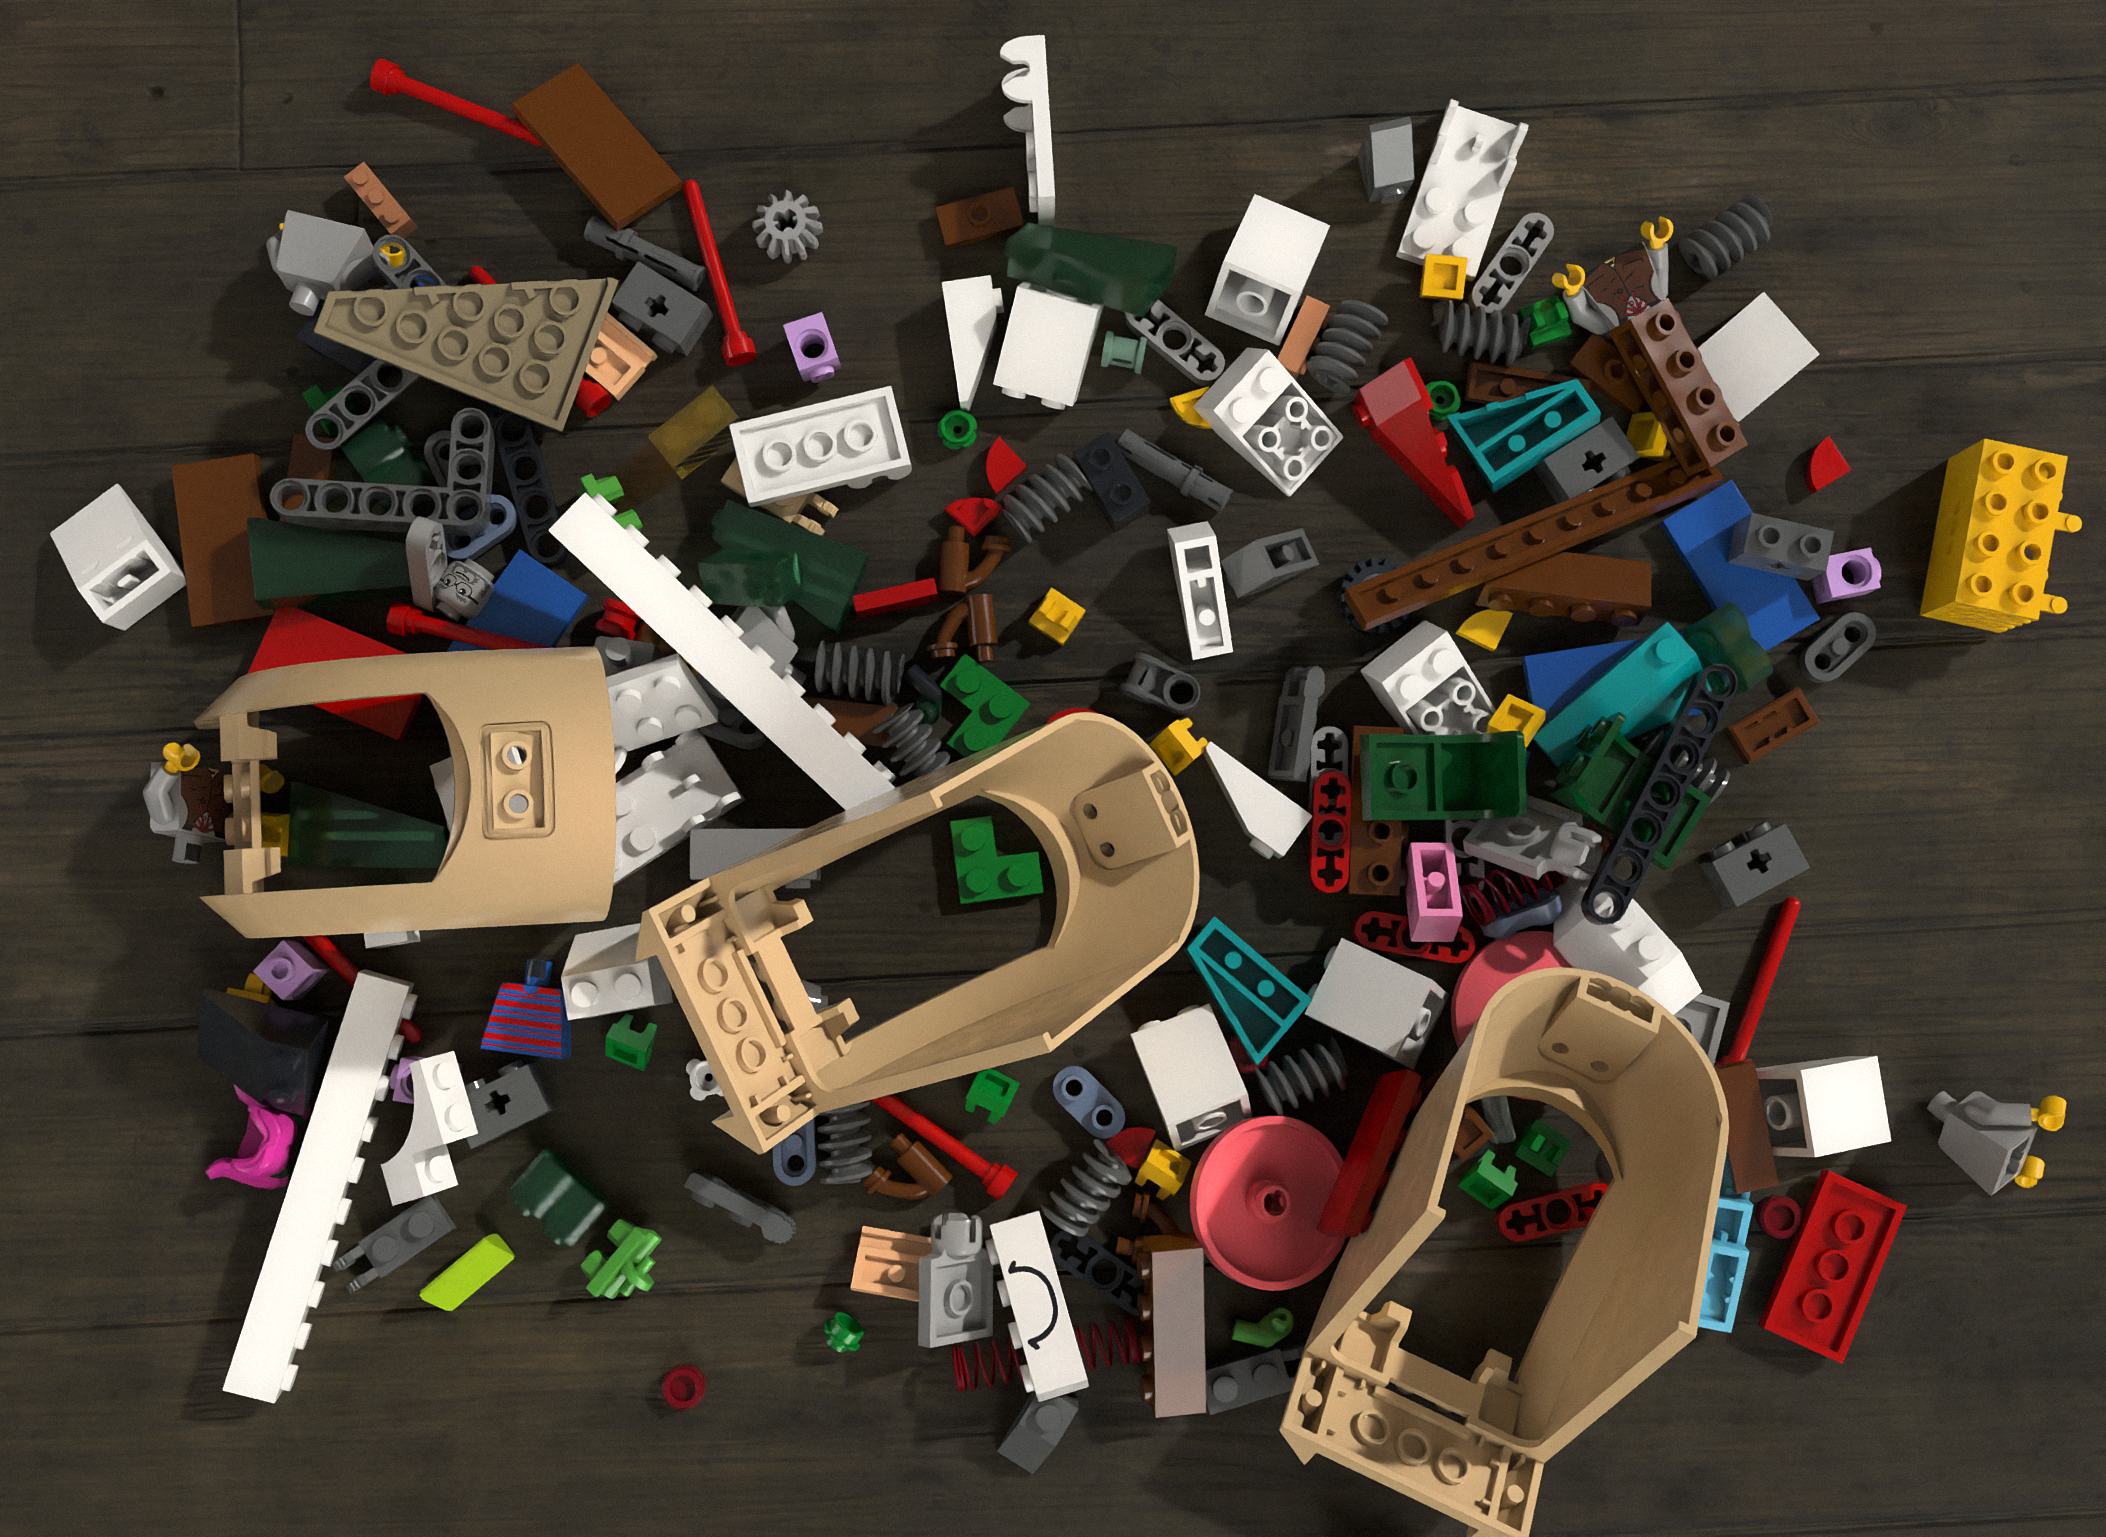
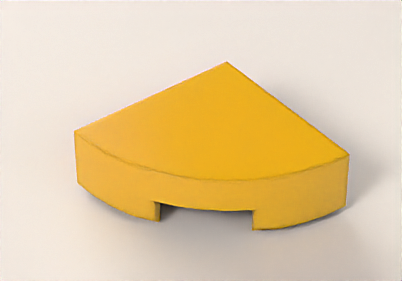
M1209 386L1169 398L1173 410L1184 419L1183 421L1186 420V423L1192 426L1197 425L1195 427L1212 429V426L1193 408L1209 390Z
M1491 609L1480 611L1464 621L1455 634L1493 652L1513 613Z

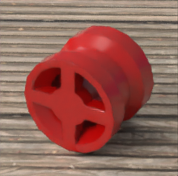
M606 597L602 605L605 610L602 619L596 622L594 629L614 638L622 637L626 640L634 641L636 637L634 631L636 622L642 620V618L626 603Z

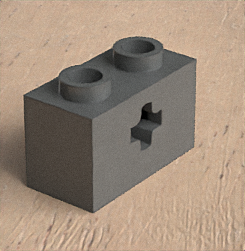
M639 261L611 300V303L620 314L617 319L623 325L637 333L641 328L653 335L651 340L657 346L670 354H673L676 349L685 356H688L713 318L707 303ZM656 309L661 312H663L665 309H667L668 311L665 316L660 313L656 314L655 316L653 314Z
M1613 416L1543 459L1534 470L1558 504L1591 491L1605 481L1611 483L1630 475L1632 471L1629 466L1640 456ZM1592 462L1595 468L1585 471L1582 465Z
M1750 513L1735 523L1727 563L1809 581L1827 571L1834 531Z
M1768 821L1762 822L1746 830L1744 833L1747 839L1734 845L1729 840L1708 851L1711 858L1699 865L1723 908L1738 907L1810 868L1786 823L1770 826ZM1752 855H1755L1758 861L1752 865L1753 869H1749L1746 863L1752 860Z
M521 1059L499 1069L498 1073L501 1078L488 1084L482 1078L464 1086L478 1134L466 1137L471 1149L482 1146L559 1108L538 1062L524 1066ZM508 1094L511 1101L506 1103L505 1107L498 1109L495 1102L501 1098V1095Z

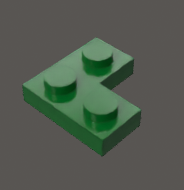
M966 653L940 684V688L971 711L947 742L948 746L964 758L1001 743L1031 705L1030 702Z
M992 816L950 821L961 904L1044 893L1038 851L997 857Z

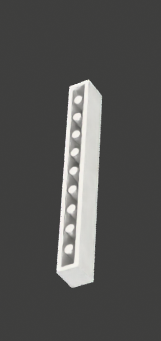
M584 493L548 530L845 810L895 788L891 783L897 777L879 760L872 766L862 756L866 748L850 732L842 737L831 727L836 719L824 707L817 703L812 709L801 698L806 692L802 686L789 674L781 679L772 671L770 667L775 661L757 644L750 650L739 639L744 631L727 615L719 620L707 608L713 602L695 585L687 590L676 579L681 571L663 554L656 560L648 553L644 547L649 541L631 524L623 529L612 518L617 510L599 493L593 498Z
M366 969L357 974L223 1391L275 1403L283 1390L290 1392L299 1366L292 1364L296 1349H304L312 1324L305 1322L310 1307H318L325 1287V1282L318 1280L323 1265L330 1267L333 1262L339 1241L332 1240L336 1225H344L351 1207L352 1200L345 1198L350 1182L358 1183L364 1167L365 1159L360 1158L359 1153L363 1141L370 1143L373 1138L378 1118L372 1116L376 1101L385 1100L390 1086L391 1077L385 1075L390 1059L397 1061L403 1046L405 1036L398 1034L402 1018L411 1019L416 1006L418 995L411 994L414 986L412 982Z

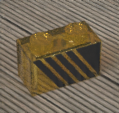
M712 385L647 437L677 475L683 479L733 440L729 424L738 423L741 420Z

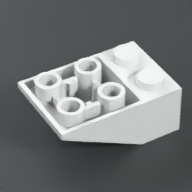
M1247 347L1193 406L1226 443L1287 496H1291L1343 439V435L1270 350Z
M115 484L50 533L78 591L102 623L125 631L186 585L185 571L119 484Z
M1425 620L1360 670L1381 704L1398 725L1404 728V732L1408 735L1486 734L1487 724L1496 712V709L1449 633Z

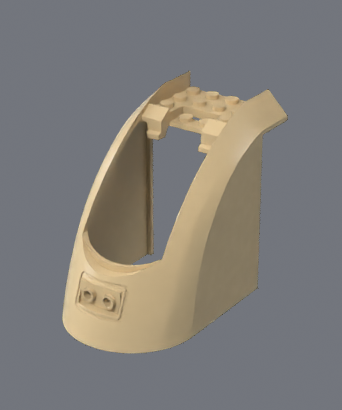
M594 646L401 654L330 660L271 668L239 677L194 721L198 729H220L221 761H231L232 775H224V799L226 803H233L234 818H225L226 844L235 845L234 850H223L225 895L203 896L199 898L246 938L603 921L608 915L613 892L616 854V773L608 685L601 655ZM426 694L437 711L444 727L450 747L454 773V811L451 832L443 860L433 881L427 883L264 892V878L281 872L280 847L262 848L260 760L278 759L277 733L259 729V711L344 700ZM519 747L524 751L525 760L522 764L515 765L508 760L507 752L510 748ZM520 795L525 798L527 808L523 813H514L510 809L509 800L512 796Z
M1092 712L1073 713L986 748L841 812L773 844L643 911L635 962L657 955L730 1107V1110L711 1123L757 1154H763L822 1112L1042 1055L1054 1050L1170 959L1185 942L1195 918L1199 897V861L1196 841L1182 797L1167 769L1153 750L1135 732L1113 718ZM976 795L998 802L1017 814L1039 839L1053 870L1057 907L1056 919L1049 943L944 991L844 1042L841 1034L860 1019L851 999L847 998L817 1011L814 1010L780 938L812 922L813 918L804 899L796 898L788 902L777 901L773 891L847 854ZM1092 805L1096 808L1097 813L1093 810ZM1109 843L1113 845L1114 850L1110 847ZM751 954H753L756 960L754 964L755 973L747 958ZM757 977L767 983L774 998L773 1011ZM776 1017L782 1021H785L788 1027L783 1032L777 1022Z
M1557 967L1531 971L1507 982L1492 996L1463 1044L1419 1109L1406 1131L1402 1146L1393 1154L1386 1167L1390 1170L1388 1181L1380 1193H1375L1370 1209L1373 1210L1372 1221L1363 1234L1359 1233L1356 1238H1350L1320 1306L1305 1345L1279 1429L1304 1465L1318 1453L1467 1524L1466 1537H1529L1544 1463L1696 1338L1728 1145L1729 1117L1725 1095L1712 1063L1694 1036L1672 1013L1642 991L1608 975L1578 968ZM1501 1095L1521 1096L1552 1105L1581 1124L1604 1152L1614 1177L1593 1212L1555 1286L1514 1381L1508 1380L1513 1358L1492 1348L1487 1351L1484 1361L1475 1369L1471 1380L1468 1381L1398 1347L1408 1329L1412 1315L1411 1310L1392 1301L1386 1302L1381 1311L1373 1315L1363 1310L1445 1217L1446 1210L1438 1207V1202L1465 1104L1484 1097ZM1391 1382L1404 1394L1414 1393L1435 1403L1436 1407L1444 1413L1454 1412L1461 1415L1460 1423L1398 1395L1385 1387Z

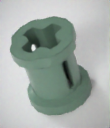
M1107 331L1100 366L1116 365L1131 368L1135 374H1141L1147 338L1141 337L1139 340L1114 336V332Z

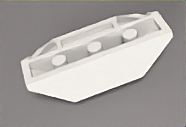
M1583 869L1592 873L1589 879L1575 880L1569 877L1566 885L1560 884L1556 889L1559 891L1564 909L1558 915L1557 920L1553 922V946L1572 968L1594 971L1623 981L1657 1001L1673 1015L1702 992L1681 951L1633 898L1619 921L1613 924L1595 925L1584 917L1581 910V901L1596 871ZM1600 893L1595 897L1593 903L1595 912L1604 918L1610 916L1614 908L1612 899L1604 893Z

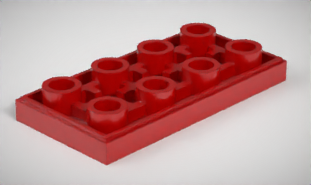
M280 601L247 674L304 663L407 653ZM424 694L344 700L312 705L403 742Z
M1409 1069L1379 1075L1316 1228L1317 1231L1329 1237L1356 1238L1359 1233L1363 1234L1368 1229L1373 1218V1210L1370 1209L1375 1193H1380L1384 1189L1390 1175V1170L1386 1168L1392 1152L1396 1153L1400 1149L1406 1136V1130L1402 1126L1408 1112L1412 1113L1420 1102L1422 1090L1418 1089L1421 1082V1075Z

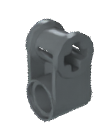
M1134 652L1132 656L1135 661L1126 682L1121 683L1118 688L1121 693L1137 701L1152 704L1179 716L1188 715L1195 710L1201 691L1199 683L1193 676L1170 667L1148 654ZM1147 671V674H1146V676H1145V678H1144V680H1143V683H1142L1141 685H1139V683H1140V681H1141V679H1142V677H1143L1144 672ZM1176 685H1185L1193 692V698L1186 704H1177L1171 699L1169 693Z

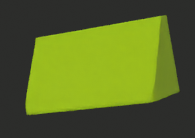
M493 1233L479 1241L422 1289L419 1296L430 1304L446 1311H452L508 1265L515 1255L500 1235Z

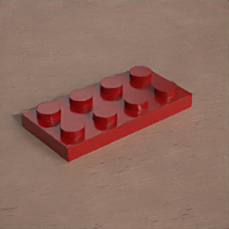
M1822 1169L1804 1212L1801 1228L1795 1234L1758 1326L1843 1364L1907 1206L1836 1173Z

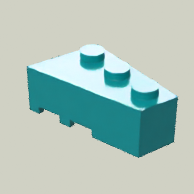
M1574 379L1525 393V396L1501 403L1499 401L1486 404L1483 408L1462 414L1458 412L1446 417L1448 429L1491 492L1495 493L1538 465L1546 457L1597 426L1600 422L1601 412L1579 380Z
M1215 916L1209 918L1184 948V951L1251 1062L1258 1066L1311 1003L1312 999Z

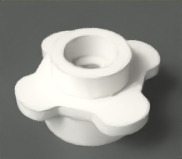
M693 1059L687 1064L686 1071L690 1075V1084L692 1086L690 1094L695 1100H704L707 1095L712 1094L724 1096L707 1060ZM708 1073L712 1074L713 1079L710 1082L706 1081L705 1076Z

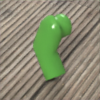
M1278 1307L1257 1323L1236 1318L1231 1339L1265 1348L1272 1347L1291 1332L1293 1328V1315L1288 1309Z

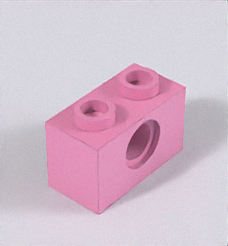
M1410 843L1404 863L1407 864L1408 871L1405 895L1411 942H1453L1463 917L1453 843Z

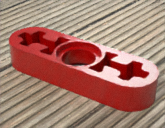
M1328 771L1317 777L1311 790L1312 818L1310 819L1308 877L1314 889L1326 894L1340 891L1346 885L1349 878L1352 786L1349 779L1337 771ZM1329 779L1335 780V786L1342 788L1343 793L1334 799V809L1343 808V816L1336 813L1319 815V807L1323 809L1328 808L1329 798L1327 794L1321 793V787L1328 785ZM1327 820L1338 823L1342 831L1340 840L1333 845L1324 843L1318 834L1320 825ZM1317 849L1326 852L1341 850V858L1337 856L1332 857V870L1339 871L1340 876L1339 879L1332 880L1330 887L1325 886V879L1318 878V870L1325 869L1326 856L1317 857Z
M1368 911L1357 916L1352 925L1354 940L1360 946L1367 949L1448 963L1465 962L1473 955L1475 950V939L1472 933L1463 926H1459L1457 933L1458 940L1465 942L1464 950H1457L1455 956H1451L1450 948L1434 945L1435 954L1429 953L1433 942H1423L1421 947L1414 950L1407 948L1402 941V933L1409 926L1407 916ZM1371 918L1376 919V926L1392 929L1391 920L1397 921L1398 924L1393 932L1394 947L1387 945L1391 938L1387 936H1374L1373 942H1369L1368 934L1361 932L1362 925L1370 924Z
M1589 1181L1505 1202L1496 1212V1227L1506 1238L1515 1242H1523L1587 1226L1596 1208L1592 1206L1579 1208L1583 1216L1578 1218V1206L1572 1196L1577 1194L1576 1200L1580 1202L1590 1201L1594 1199V1191L1597 1190L1599 1194L1603 1195L1609 1185L1600 1181ZM1555 1199H1562L1568 1207L1567 1217L1560 1223H1552L1546 1216L1547 1205ZM1536 1204V1215L1542 1227L1537 1228V1222L1534 1220L1520 1223L1521 1230L1518 1232L1511 1226H1506V1221L1512 1219V1211L1516 1210L1521 1216L1533 1215L1535 1213L1531 1206Z

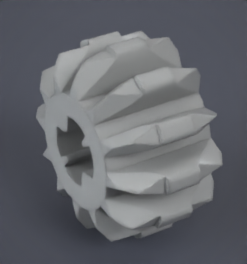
M788 190L784 193L782 201H778L776 196L770 194L768 197L771 205L770 208L758 205L757 213L761 219L754 220L752 223L754 231L759 233L756 238L759 248H767V254L771 259H775L782 253L784 262L788 264L792 261V254L798 253L802 260H806L807 253L805 247L817 249L819 242L815 236L823 233L822 223L817 221L820 216L817 207H808L809 202L804 195L793 201L792 193ZM792 223L795 224V228H794V229L790 228V226L792 225ZM782 226H785L786 228H785L784 231L782 232V231H781V227H782Z

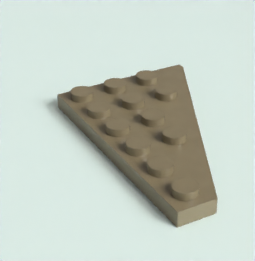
M608 277L606 279H568L549 282L528 281L511 282L509 284L429 286L410 289L329 291L314 329V334L562 432L619 281Z

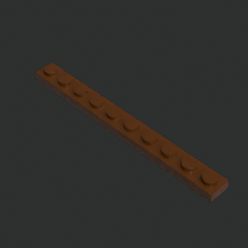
M1676 456L1348 587L1343 598L1361 628L1365 631L1719 487L1724 477L1715 465L1687 476Z

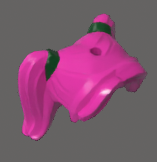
M234 1084L239 1100L249 1106L248 1111L250 1115L247 1132L238 1150V1158L222 1157L217 1159L208 1167L206 1174L210 1179L223 1176L244 1184L269 1190L285 1187L289 1183L290 1167L288 1161L291 1147L297 1136L298 1128L305 1124L306 1119L311 1114V1108L309 1107L303 1116L263 1106Z

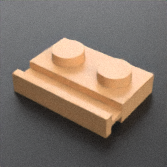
M607 312L585 373L596 382H599L619 401L646 371L647 365L652 360L655 361L658 356Z
M863 1226L850 1287L851 1290L919 1302V1257L930 1254L932 1250L931 1238Z

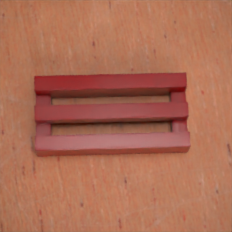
M934 578L852 596L859 619L940 601Z

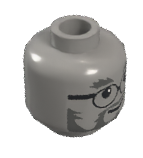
M468 558L464 562H450L437 585L433 588L436 598L440 601L436 609L455 622H458L461 616L466 619L476 618L493 593L494 584L492 581L494 576Z

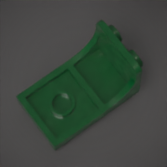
M1617 712L1608 718L1602 716L1595 725L1591 726L1588 724L1583 728L1574 742L1578 750L1571 761L1568 759L1564 760L1556 770L1552 778L1556 785L1550 793V796L1581 814L1582 817L1612 837L1652 761V758L1635 748L1619 732L1627 718L1621 712ZM1654 782L1651 786L1650 795L1653 801L1659 805H1665L1670 797L1667 786L1661 782ZM1691 784L1689 785L1651 863L1662 870L1671 867L1712 798ZM1636 819L1631 827L1632 834L1637 841L1644 843L1650 838L1651 827L1645 820Z
M1521 731L1468 735H1359L1362 821L1482 820L1523 817L1527 812L1528 791L1526 788L1525 769L1527 751L1524 734Z

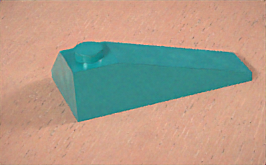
M1669 622L1654 628L1537 731L1532 740L1558 768L1564 760L1568 759L1571 761L1578 747L1574 745V742L1583 728L1588 724L1591 726L1595 725L1602 716L1608 718L1617 712L1627 716L1619 730L1626 740L1672 722L1694 676L1699 670L1703 669L1697 653ZM1706 678V686L1708 690L1711 691V687Z

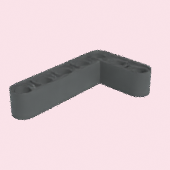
M385 235L374 244V266L394 289H410V285L417 279L428 280L433 286H447L402 237ZM386 247H397L403 252L405 261L398 267L387 266L380 259L381 251ZM379 359L375 360L309 418L305 428L308 440L318 450L325 452L336 450L421 376L396 367L402 374L401 383L396 387H385L378 381L377 372L383 366L391 364ZM352 393L364 394L370 400V409L363 415L351 414L345 407L347 397ZM322 420L332 421L339 429L338 437L331 443H321L313 435L314 426Z
M464 408L453 417L447 488L288 478L277 482L273 486L270 493V501L283 520L294 526L408 533L411 524L417 518L415 516L416 508L423 503L429 502L433 503L436 507L432 515L426 518L441 523L444 535L476 536L485 531L490 521L495 450L494 431L488 417L480 409ZM472 425H479L484 428L481 436L476 439H468L463 436L464 431ZM469 465H476L482 468L480 474L474 479L467 480L460 477L462 470ZM293 495L304 496L303 503L299 508L295 510L285 509V503L289 497ZM340 497L348 499L344 510L337 513L329 512L328 508L332 500ZM388 500L392 502L391 509L384 515L372 514V508L378 501ZM467 505L479 508L478 514L471 520L464 521L458 518L461 508Z

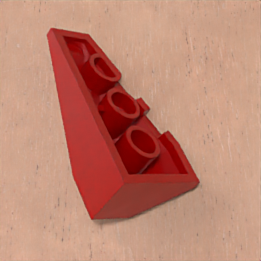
M1410 357L1358 390L1353 399V415L1361 428L1366 426L1370 437L1461 529L1475 518V514L1458 470L1455 466H1447L1446 464L1447 440L1443 431H1438L1432 427L1428 411L1434 409V406Z

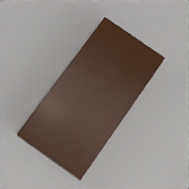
M579 63L574 64L512 103L513 113L616 231H619L681 190L682 180Z
M250 453L171 466L192 628L200 630L273 618L279 603L260 457Z

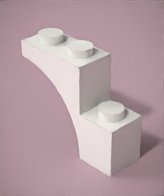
M454 1051L409 1064L414 1088V1112L411 1128L400 1151L391 1160L381 1164L392 1206L458 1185L446 1144L478 1134Z

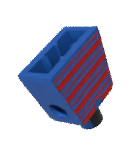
M527 959L524 983L502 982L480 1049L555 1059H564L571 1056V1020L567 1018L563 988L549 986L553 962Z

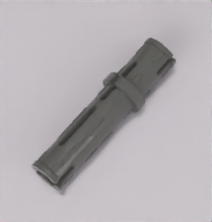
M592 216L586 225L584 240L591 241L614 252L616 258L624 262L628 259L636 263L639 261L658 274L685 285L693 291H697L700 288L706 274V267L699 266L639 238L638 233L630 228H627L625 231L622 229L616 231L611 224L597 216Z
M1128 428L1117 443L1124 457L1129 458L1153 474L1181 489L1180 493L1186 497L1191 495L1219 513L1222 512L1230 499L1229 496L1234 491L1202 473L1203 468L1197 465L1192 467L1182 462L1170 453L1141 438Z

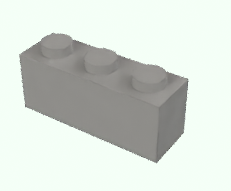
M690 829V880L701 881L805 829ZM821 867L785 884V888H810L811 880H821Z

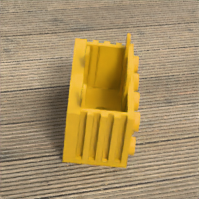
M1983 439L1948 459L1919 616L2002 633L2008 629L2015 628V626H2022L2023 623H2031V620H2039L2040 611L2053 614H2061L2066 611L2067 602L2064 598L2044 594L2043 592L2045 581L2048 579L2047 570L2054 531L2060 530L2074 533L2082 527V521L2078 516L2058 512L2059 503L2063 497L2062 486L2068 456ZM2025 547L2032 551V560L2026 558L2024 554Z

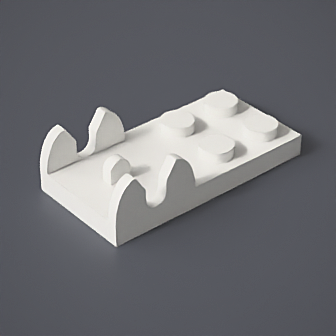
M1045 35L1022 36L1005 43L1000 50V57L1011 64H1025L1029 68L1010 72L1003 78L1001 85L1002 91L1007 98L1015 102L1029 104L1025 107L1013 108L1003 118L1005 124L1012 130L1026 133L1030 212H1038V226L1055 225V188Z
M1450 99L1396 257L1422 266L1426 254L1466 257L1468 259L1465 280L1473 282L1505 188L1517 163L1516 155L1522 145L1529 125L1520 122L1517 126L1458 106L1459 101Z
M891 386L729 424L750 508L846 484L851 488H866L873 483L872 479L876 477L888 476V479L899 480L909 475L912 471Z
M679 653L606 677L612 716L615 773L624 764L628 751L716 723L718 720V709Z
M697 729L679 735L675 740L676 744L671 748L650 754L642 761L640 768L616 783V854L613 886L690 837V829H702L746 800L705 736Z

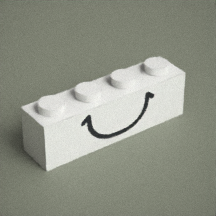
M1032 1212L990 1225L993 1238L985 1240L992 1266L1000 1264L1004 1280L997 1281L1003 1307L1012 1305L1016 1319L1015 1322L1008 1324L1014 1348H1024L1028 1364L1020 1366L1026 1392L1035 1390L1038 1401L1041 1402L1089 1387L1040 1212Z

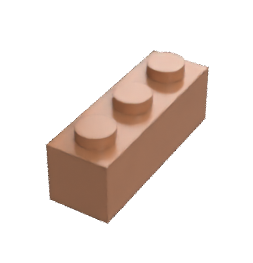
M362 162L344 176L346 181L391 235H397L404 239L418 228L365 162Z
M1308 295L1277 358L1295 381L1299 373L1304 375L1308 362L1306 357L1309 351L1314 352L1316 345H1318L1321 339L1317 337L1319 329L1325 330L1331 318L1327 314L1330 305Z

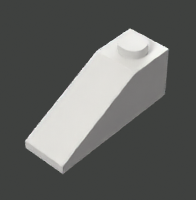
M991 275L942 282L960 408L963 412L970 411L997 330V313H1004L1001 288H992Z
M1208 521L1167 529L1173 570L1192 659L1233 652L1217 540L1214 531Z
M1210 741L1203 754L1245 835L1252 839L1249 846L1267 859H1270L1272 855L1278 859L1283 857L1312 818V815Z

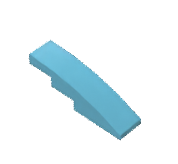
M1726 1157L1698 1327L1731 1333L1750 1252L1745 1247L1754 1205L1749 1201L1750 1192L1737 1194L1733 1191Z

